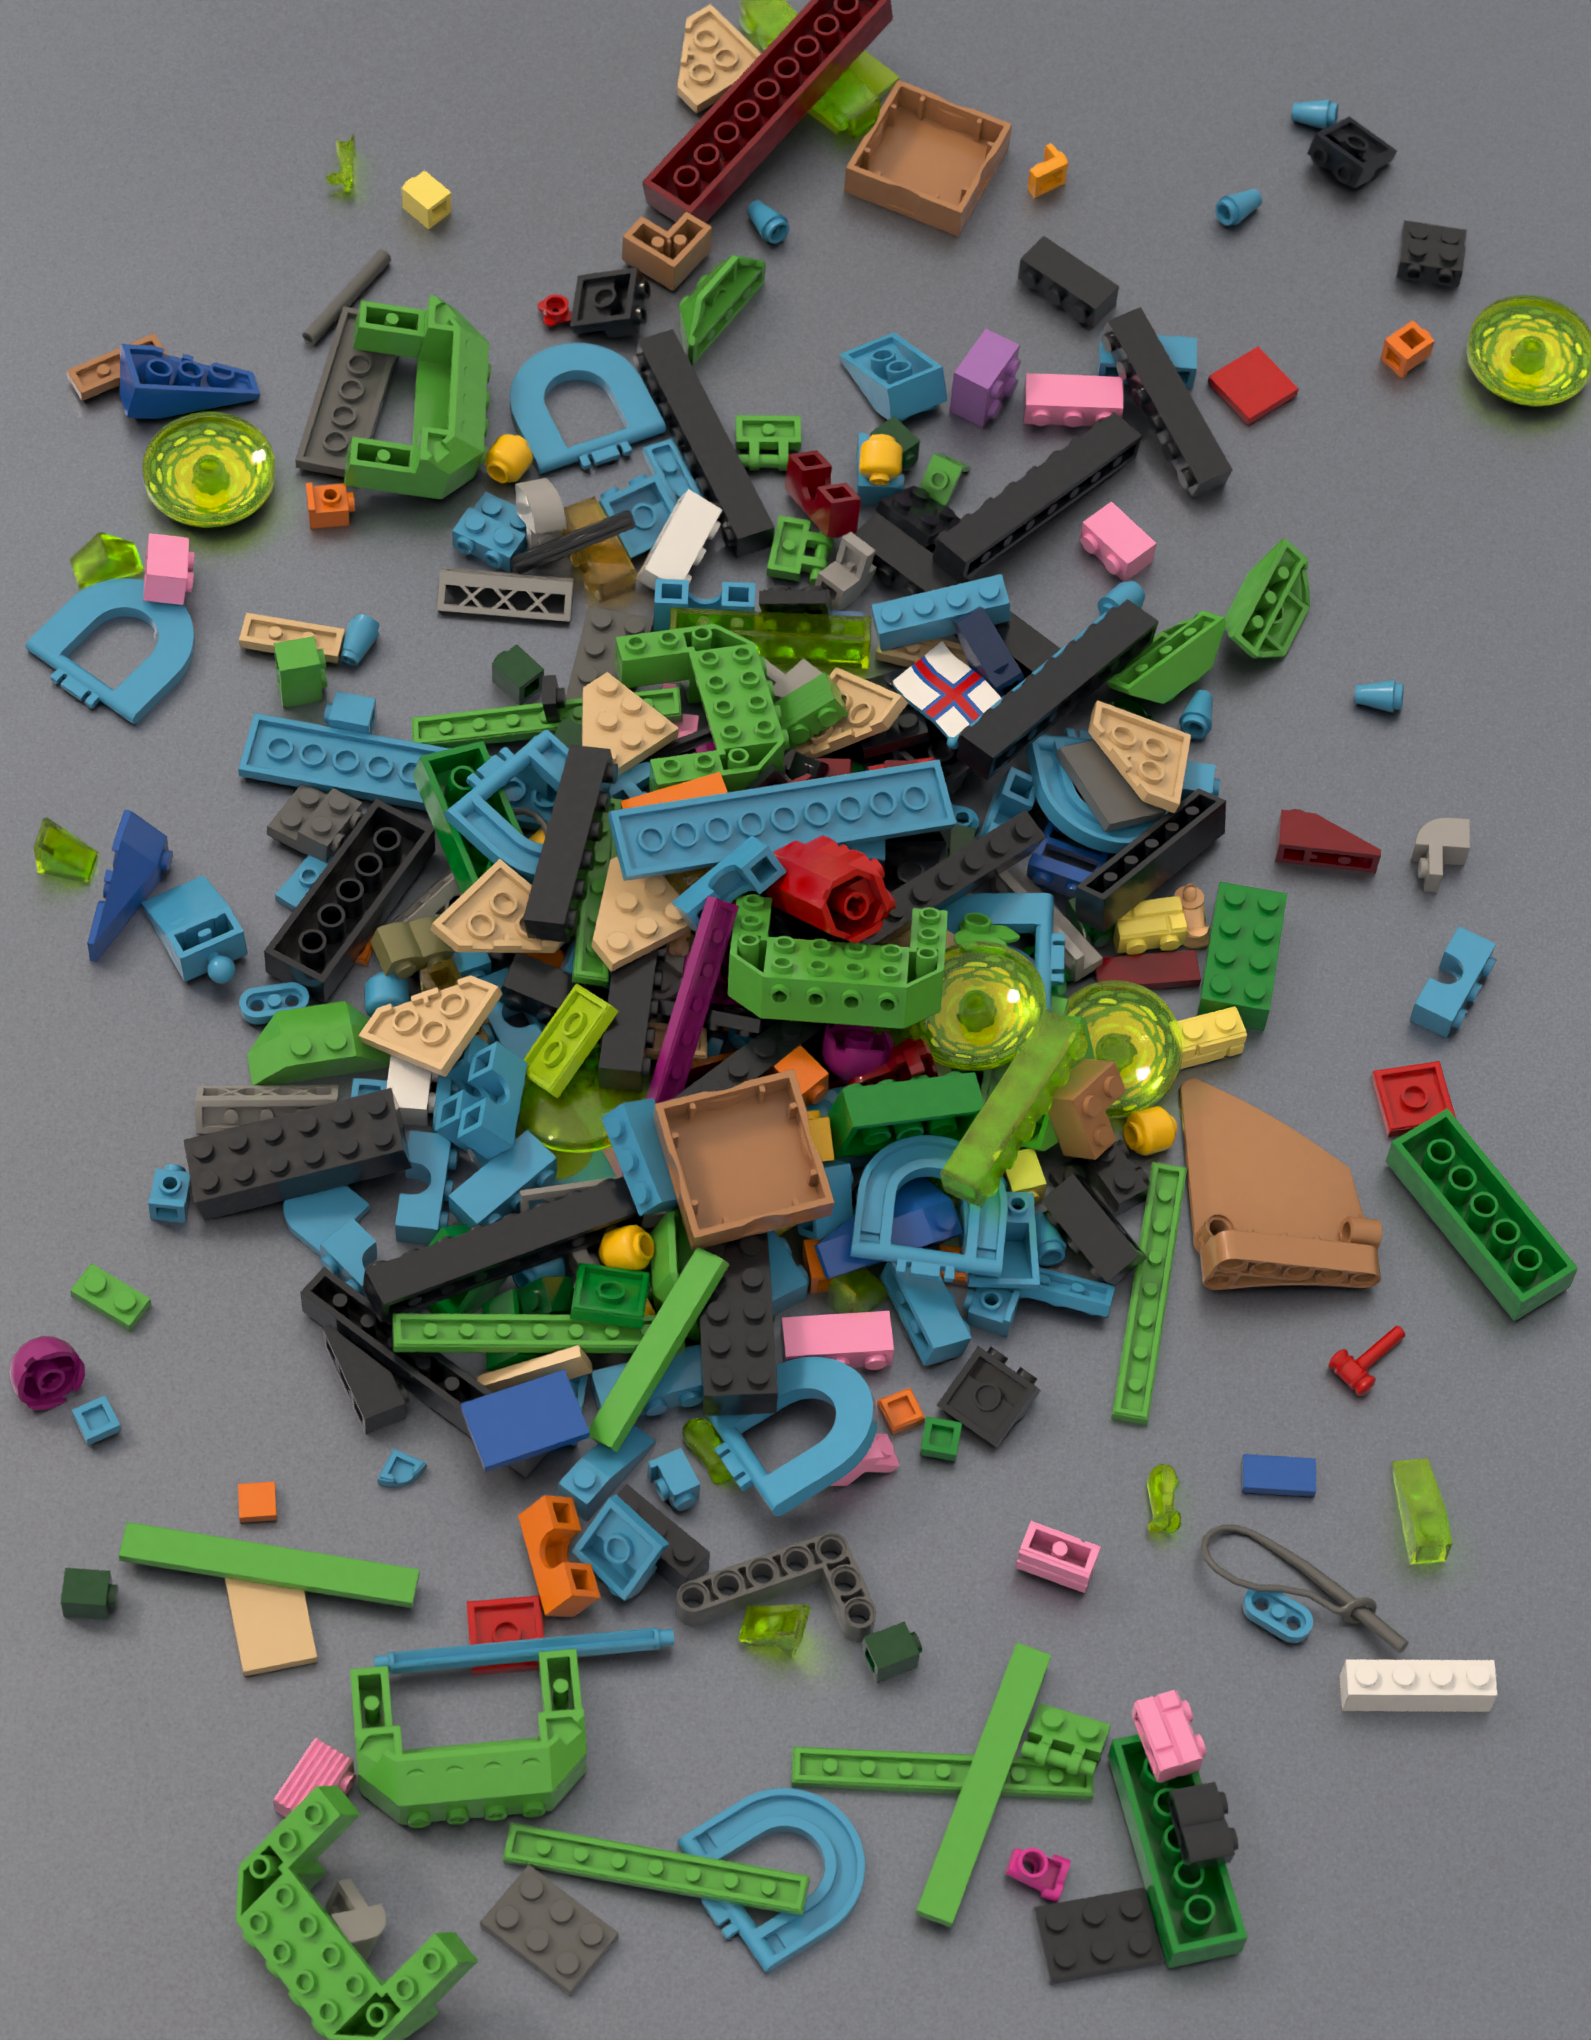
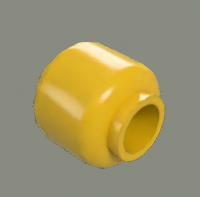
M510 434L499 436L485 456L487 473L491 478L500 483H514L518 481L533 461V454L528 442L521 436Z
M885 434L872 435L860 447V474L870 479V483L873 485H888L889 480H893L901 474L903 450L894 437Z
M1153 1106L1131 1113L1123 1127V1137L1126 1145L1139 1155H1151L1169 1149L1174 1143L1177 1132L1175 1119L1160 1106Z
M638 1225L615 1228L604 1234L599 1247V1256L607 1267L640 1271L649 1265L654 1255V1242L650 1234Z

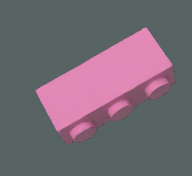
M1026 373L1023 390V424L1092 427L1097 420H1104L1112 413H1116L1122 418L1123 379L1121 377Z
M890 1311L783 1317L781 1320L780 1337L783 1362L802 1357H824L838 1360L852 1368L865 1367L869 1370H878L892 1365L894 1346Z

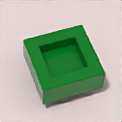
M926 1416L920 1455L956 1461L962 1422Z

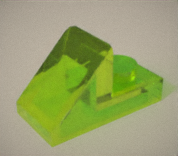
M807 1604L747 1606L738 1640L745 1646L776 1645L786 1655L794 1657L802 1641L811 1607Z

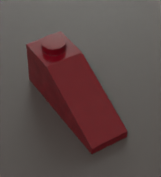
M1281 809L1277 825L1275 862L1376 873L1381 857V849L1316 813H1308L1300 809Z

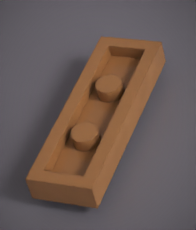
M155 333L129 343L131 345H150L164 348ZM120 348L67 370V377L82 401L120 385ZM164 349L163 354L168 355V353Z

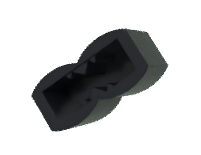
M1215 1782L1171 1790L1167 1798L1168 1809L1186 1871L1230 1863L1235 1854L1234 1851L1238 1850V1838L1235 1829L1228 1827L1224 1817L1225 1814H1228V1802L1225 1793L1218 1791Z

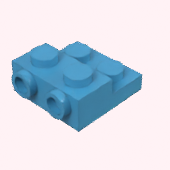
M657 473L648 478L646 474L639 475L628 482V487L620 491L617 487L605 491L600 495L601 499L595 506L602 520L625 510H629L633 514L636 526L615 536L628 561L651 551L675 507Z
M485 491L473 509L468 507L452 530V543L463 554H471L484 560L493 568H500L510 573L513 569L512 556L527 549L526 524L517 515L516 505Z
M614 1495L608 1498L571 1552L580 1559L581 1563L591 1564L593 1572L607 1584L608 1590L625 1601L640 1593L657 1569L655 1564L670 1543L619 1496Z

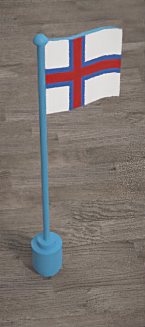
M1134 581L1119 583L1098 601L1097 606L1100 617L1093 623L1097 625L1104 619L1106 613L1112 607H1119L1127 599L1141 608L1145 600V593L1142 587ZM1087 628L1084 629L1072 640L1077 641L1078 639H1080L1084 635ZM943 641L893 680V687L897 693L902 695L909 705L937 726L947 738V746L950 749H957L959 747L958 737L966 726L976 724L987 709H994L1004 698H1001L982 676L956 658ZM1067 644L1063 648H1061L1057 653H1055L1052 657H1058L1063 652ZM1043 663L1031 674L1036 675L1040 670H1042L1045 663ZM1024 680L1020 682L1016 687H1014L1011 691L1015 692L1018 688H1020Z

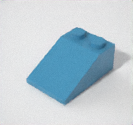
M894 332L839 354L840 361L875 411L887 420L895 416L902 422L911 415L921 411L932 410L936 405L948 401L943 366Z

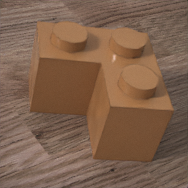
M686 212L667 232L641 216L623 235L622 260L634 268L638 267L639 271L674 291L711 252L712 227Z
M1083 1058L1042 1096L1064 1156L1096 1160L1116 1141L1106 1110L1126 1092L1116 1062Z

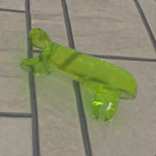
M354 134L350 135V140L346 142L335 139L337 154L341 159L339 164L340 172L330 173L326 177L329 185L342 184L344 192L351 191L354 188V158L356 156Z
M705 1418L689 1420L683 1427V1439L686 1445L707 1467L711 1481L715 1485H720L732 1480L733 1477L714 1450L722 1443L715 1432L713 1424Z
M1168 1464L1156 1465L1151 1469L1147 1478L1153 1519L1148 1523V1529L1155 1533L1162 1531L1174 1533L1181 1527L1180 1512L1174 1509V1489L1179 1485V1481H1177L1179 1478L1174 1468Z

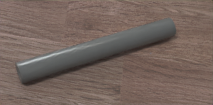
M380 249L306 329L302 337L308 344L315 345L339 319L343 306L349 307L389 264L391 257L386 251Z

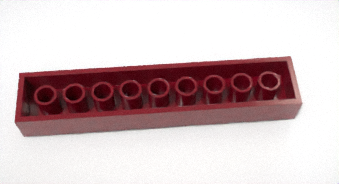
M810 0L642 181L646 203L675 222L688 212L706 223L893 20L891 0Z

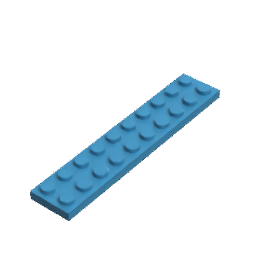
M254 713L238 772L240 777L295 787L303 784L328 793L334 788L350 797L371 801L378 799L388 804L426 810L413 779V773L419 757L450 748ZM514 777L503 786L512 809H530L539 813L549 823L557 795L555 790L548 797H545L517 777ZM515 815L520 828L535 831L541 828V825L534 818L527 815Z
M940 760L613 810L608 814L624 881L715 867L750 836H754L774 852L795 840L806 844L821 835L835 840L838 846L842 844L847 846L952 829L956 825Z

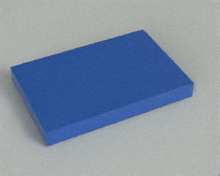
M565 1369L460 1404L463 1417L485 1473L590 1438L589 1429Z

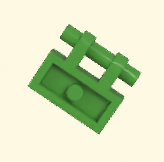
M736 415V449H749V454H737L743 466L749 467V471H759V467L778 468V471H787L789 450H801V416ZM759 450H778V455L759 454Z
M779 515L767 566V576L799 581L801 571L810 573L809 583L815 585L819 572L829 566L827 558L828 553L833 550L834 539L832 537L827 538L821 530L819 533L810 532V520ZM806 547L816 550L814 557L805 556Z
M1039 1703L1028 1731V1741H1024L1021 1755L1034 1759V1763L1046 1766V1763L1067 1769L1066 1773L1078 1776L1079 1773L1093 1777L1097 1762L1091 1760L1100 1761L1110 1733L1111 1724Z

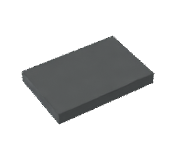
M1095 740L1059 748L1056 753L1057 759L1105 832L1161 819L1164 813L1163 809L1145 803L1140 799Z

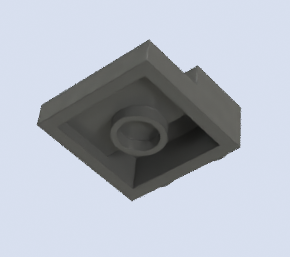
M301 784L269 823L267 835L326 863L339 850L348 835L364 816L361 813L362 802L334 788L328 794H325L311 786Z

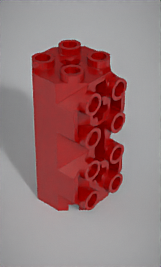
M824 835L806 844L795 840L773 852L786 870V873L765 890L767 897L772 898V906L831 935L858 943L879 932L884 922L882 920L889 917V911L896 908V902L892 894L886 889L882 879L885 877L884 869L876 858L869 860L866 854L855 849L849 850L845 844L838 846L835 840Z

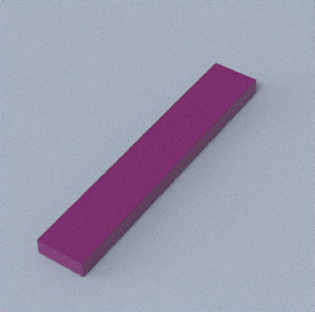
M710 896L706 898L646 1099L654 1098L655 1103L672 1100L684 1091L739 908L735 904Z

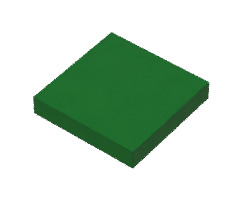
M579 1263L570 1319L642 1329L650 1273Z

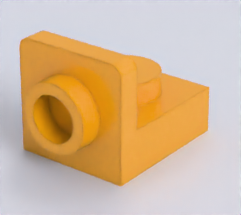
M1052 143L1045 146L1043 162L1036 164L1029 171L1027 190L1034 198L1066 183L1067 158L1061 151L1058 152Z

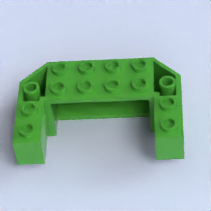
M429 296L425 310L361 300L354 325L353 349L417 359L412 445L352 436L345 460L344 486L443 499L476 476L479 464H485L487 445H484V437L487 436L489 419L485 418L490 400V391L487 390V383H489L491 376V364L488 363L489 342L458 310L437 296Z
M716 624L616 637L615 667L619 681L627 688L682 681L688 703L702 702L716 748L715 751L650 759V792L720 772L729 793L744 790L771 763L783 772L784 750L789 749L788 732L786 729L781 730L782 716L780 706L773 704V683L771 680L766 681V661L764 656L758 655L754 642Z
M756 894L739 895L737 897L736 905L739 908L732 931L728 996L758 1017L904 1029L941 1012L948 911L937 910L931 907L923 909L913 908L910 947H900L895 944L871 945L861 942H831L825 939H793L788 936L770 937L772 898Z
M576 1649L539 1652V1678L543 1712H538V1737L402 1750L401 1726L392 1725L388 1666L350 1669L359 1792L400 1825L408 1824L412 1828H422L429 1826L431 1822L446 1821L449 1824H462L469 1821V1818L485 1817L486 1820L497 1821L506 1818L507 1815L522 1813L526 1817H538L545 1814V1811H553L587 1771L584 1708H582Z
M316 1786L239 1865L236 1922L244 1931L242 1935L245 1941L251 1947L260 1951L267 1960L265 1962L267 1969L275 1977L282 1979L290 1990L288 1993L292 2001L307 2011L313 2019L312 2025L321 2036L329 2040H404L439 2014L434 2006L478 1960L456 1932L434 1933L390 1979L380 1980L310 1892L327 1874L317 1859L361 1815L338 1786Z

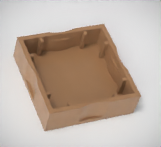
M897 80L879 111L875 125L864 136L846 167L844 192L959 237L1009 149L1012 124L975 109L955 105L939 95Z
M794 1069L744 1081L726 1090L704 1091L655 1104L653 1120L692 1251L696 1250L697 1247L702 1249L831 1216L834 1199L820 1154L810 1136L808 1114Z

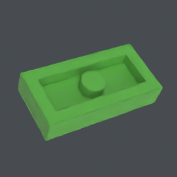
M92 1263L70 1290L71 1297L129 1332L132 1331L151 1306V1299Z

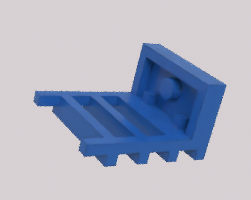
M1048 820L1043 833L1046 838L1038 846L1036 853L1032 852L1028 862L1027 877L1038 886L1074 898L1076 897V886L1093 872L1044 856L1045 849L1048 848L1097 865L1095 871L1107 862L1109 853L1102 852L1099 855L1050 838L1053 830L1060 833L1063 832Z

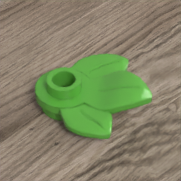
M976 912L967 913L964 916V919L959 923L958 932L954 936L956 946L964 952L978 950L980 953L990 952L1002 956L1003 959L1008 955L1006 943L1015 942L1020 939V936L1012 929L1003 925H992L991 919L988 916Z

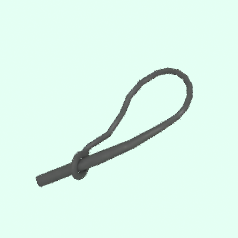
M1221 1525L1210 1529L1202 1538L1201 1552L1205 1562L1215 1573L1234 1585L1257 1592H1282L1310 1598L1329 1611L1341 1615L1343 1620L1348 1623H1363L1398 1653L1403 1652L1408 1646L1409 1642L1375 1614L1377 1605L1374 1600L1366 1597L1356 1599L1342 1586L1308 1561L1262 1534L1239 1525ZM1222 1532H1237L1247 1535L1303 1572L1342 1606L1337 1607L1309 1590L1283 1585L1256 1584L1237 1578L1219 1567L1211 1558L1208 1550L1209 1541L1214 1535Z

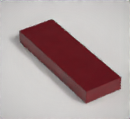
M1196 950L1103 957L1102 964L1094 970L1097 989L1109 987L1117 990L1130 989L1139 991L1200 986L1201 982Z

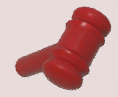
M1395 1326L1356 1360L1354 1356H1349L1346 1349L1339 1350L1329 1360L1328 1367L1335 1370V1375H1339L1350 1386V1389H1355L1358 1396H1363L1373 1388L1376 1382V1378L1369 1375L1367 1369L1406 1336L1405 1332L1400 1326Z

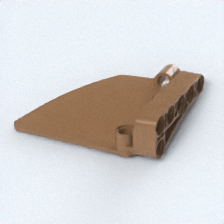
M1191 1078L1182 1083L1179 1088L1193 1244L1198 1253H1200L1204 1287L1211 1290L1281 1285L1368 1288L1380 1283L1381 1274L1377 1249L1382 1240V1225L1379 1220L1367 1219L1363 1215L1350 1169L1302 1134L1245 1101L1196 1078Z

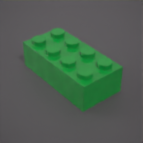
M1219 882L1196 1016L1235 1006L1245 1028L1265 1030L1271 1005L1287 893Z
M953 1071L940 1077L929 1078L927 1075H920L908 1081L896 1082L893 1079H888L875 1085L863 1086L860 1083H855L844 1087L827 1114L830 1121L834 1159L877 1154L893 1142L920 1135L942 1136L962 1143L966 1142L986 1111L975 1072L962 1074L960 1071Z

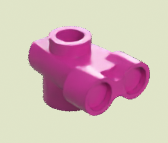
M1014 1848L1011 1852L1005 1874L1039 1890L1040 1897L1056 1903L1062 1893L1071 1860L1053 1854L1052 1858L1047 1857L1038 1848H1027L1025 1850ZM1023 1864L1030 1867L1031 1873L1024 1869Z

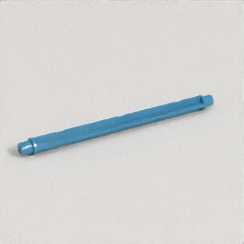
M658 1627L388 1652L389 1655L374 1656V1667L388 1666V1672L392 1675L539 1661V1652L576 1649L577 1657L660 1650L662 1646L674 1645L673 1629L658 1630Z

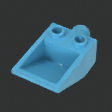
M204 875L141 902L143 910L184 982L207 972L211 980L220 984L227 983L234 977L235 965L233 961L248 955L244 931L229 905Z
M1002 1176L1001 1179L1004 1183L1008 1199V1213L1001 1277L965 1273L968 1287L1039 1289L1040 1275L1034 1193L1008 1192V1183ZM962 1194L957 1216L963 1230V1234L959 1235V1246L961 1254H964L968 1206Z

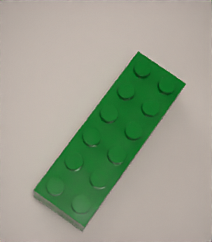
M484 741L420 756L413 773V779L461 894L468 890L494 864L446 820L444 812L473 789L466 782L467 777L472 773L477 775L476 770L490 759ZM502 787L488 798L486 802L523 835Z
M1448 1108L1391 1142L1385 1162L1514 1321L1571 1286L1578 1267Z
M1139 1734L1112 1740L1108 1759L1168 1969L1241 1953L1247 1940V1934L1226 1863L1186 1871L1168 1809L1167 1798L1171 1790L1202 1784L1199 1771L1181 1777L1177 1776L1174 1779L1159 1783L1156 1781Z

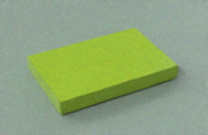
M864 50L808 113L835 134H838L892 90L897 80H900V77Z
M576 984L523 1060L527 1062L525 1077L558 1099L619 1011L590 991Z

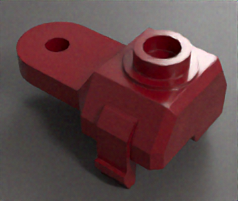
M922 1038L917 1040L907 1039L902 1041L898 1047L891 1049L886 1064L880 1065L875 1070L864 1075L852 1078L848 1085L860 1083L863 1086L875 1085L888 1079L900 1082L908 1081L920 1075H927L929 1078L939 1076L927 1041Z

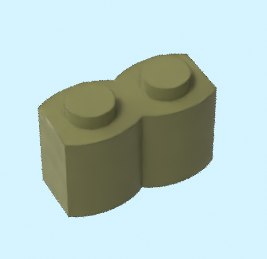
M424 917L409 923H390L376 929L370 942L385 976L396 974L398 978L402 979L413 975L416 971L436 973L447 967L455 951L430 930L432 923L438 917Z

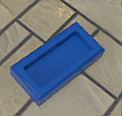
M1243 1454L1242 1492L1314 1497L1316 1494V1458Z

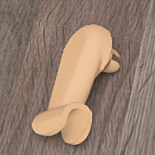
M1189 883L1186 886L1180 887L1174 893V896H1180L1187 924V934L1183 947L1188 949L1205 948L1208 946L1210 926L1206 927L1204 894L1199 888Z

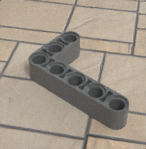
M833 1532L813 1537L688 1581L681 1585L676 1597V1615L678 1619L685 1625L696 1626L821 1582L842 1633L847 1639L854 1642H861L865 1636L873 1633L876 1609L847 1541L840 1534ZM825 1551H834L839 1555V1557L836 1559H827L822 1555V1553H824ZM791 1563H800L805 1567V1569L802 1571H793L789 1569L788 1565ZM757 1575H766L771 1581L762 1584L756 1582L753 1578ZM848 1583L854 1589L844 1592L837 1589L836 1585ZM731 1587L736 1593L726 1596L721 1594L719 1589ZM688 1599H696L702 1605L697 1608H690L684 1602ZM861 1615L867 1619V1622L856 1624L850 1620V1617Z

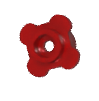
M553 294L538 303V311L542 312L544 316V325L553 327L555 324L562 322H571L572 311L569 310L566 297Z

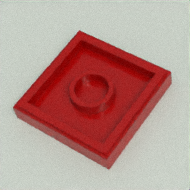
M1259 347L1254 348L1209 375L1207 382L1247 425L1296 397L1299 390Z
M1440 1061L1372 1071L1371 1079L1388 1137L1404 1135L1447 1108L1456 1118Z
M540 1595L466 1601L470 1645L544 1638ZM539 1661L471 1667L472 1676L539 1670Z

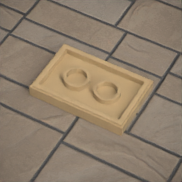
M225 1578L244 1677L318 1662L303 1590Z

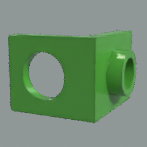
M933 454L919 487L925 489L930 494V497L938 503L947 506L962 471H969L971 466L945 454Z

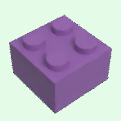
M985 329L954 372L949 412L981 428H984L990 418L995 419L1001 410L1002 401L1005 396L1010 397L1017 387L1018 379L1015 378V375L1021 364V360L1018 359L1020 345Z

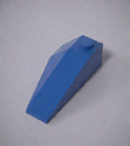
M121 345L120 398L126 417L160 419L256 400L260 397V391L253 372L216 362L211 364V366L196 363L193 361L194 356L183 354L182 359L163 354L164 348L156 346Z
M124 809L112 846V851H115L113 860L114 870H106L103 898L106 900L99 901L97 904L87 942L90 961L97 962L141 907V902L145 901L160 883L163 871H169L171 867L173 851L168 848L167 836L130 810Z
M915 1178L899 1189L895 1196L891 1244L926 1249L945 1243L963 1234L952 1200L927 1178ZM854 1215L814 1246L826 1280L885 1262L850 1257Z

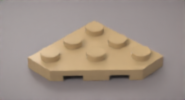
M711 4L686 19L677 95L696 114L717 102L761 54Z
M836 667L829 677L839 687L848 716L842 717L841 721H837L830 728L825 727L824 731H819V734H814L813 738H809L805 743L797 745L794 749L803 755L816 759L886 731L898 718L908 702L898 693Z
M608 672L583 687L582 746L611 749L613 762L618 764V777L678 738L679 728Z
M1097 700L1092 709L1088 733L1143 802L1175 813L1180 805L1191 735Z
M618 856L610 860L591 946L611 972L692 931L671 903L679 897V894L666 878L660 875L624 881Z
M501 859L432 923L430 928L435 935L456 952L555 953L565 943L528 938L523 917L532 885ZM572 930L571 936L576 932V930Z
M470 975L458 979V984L440 991L436 987L411 996V1001L393 1007L390 1003L377 1008L358 1036L366 1045L446 1077L502 996V992L498 986Z

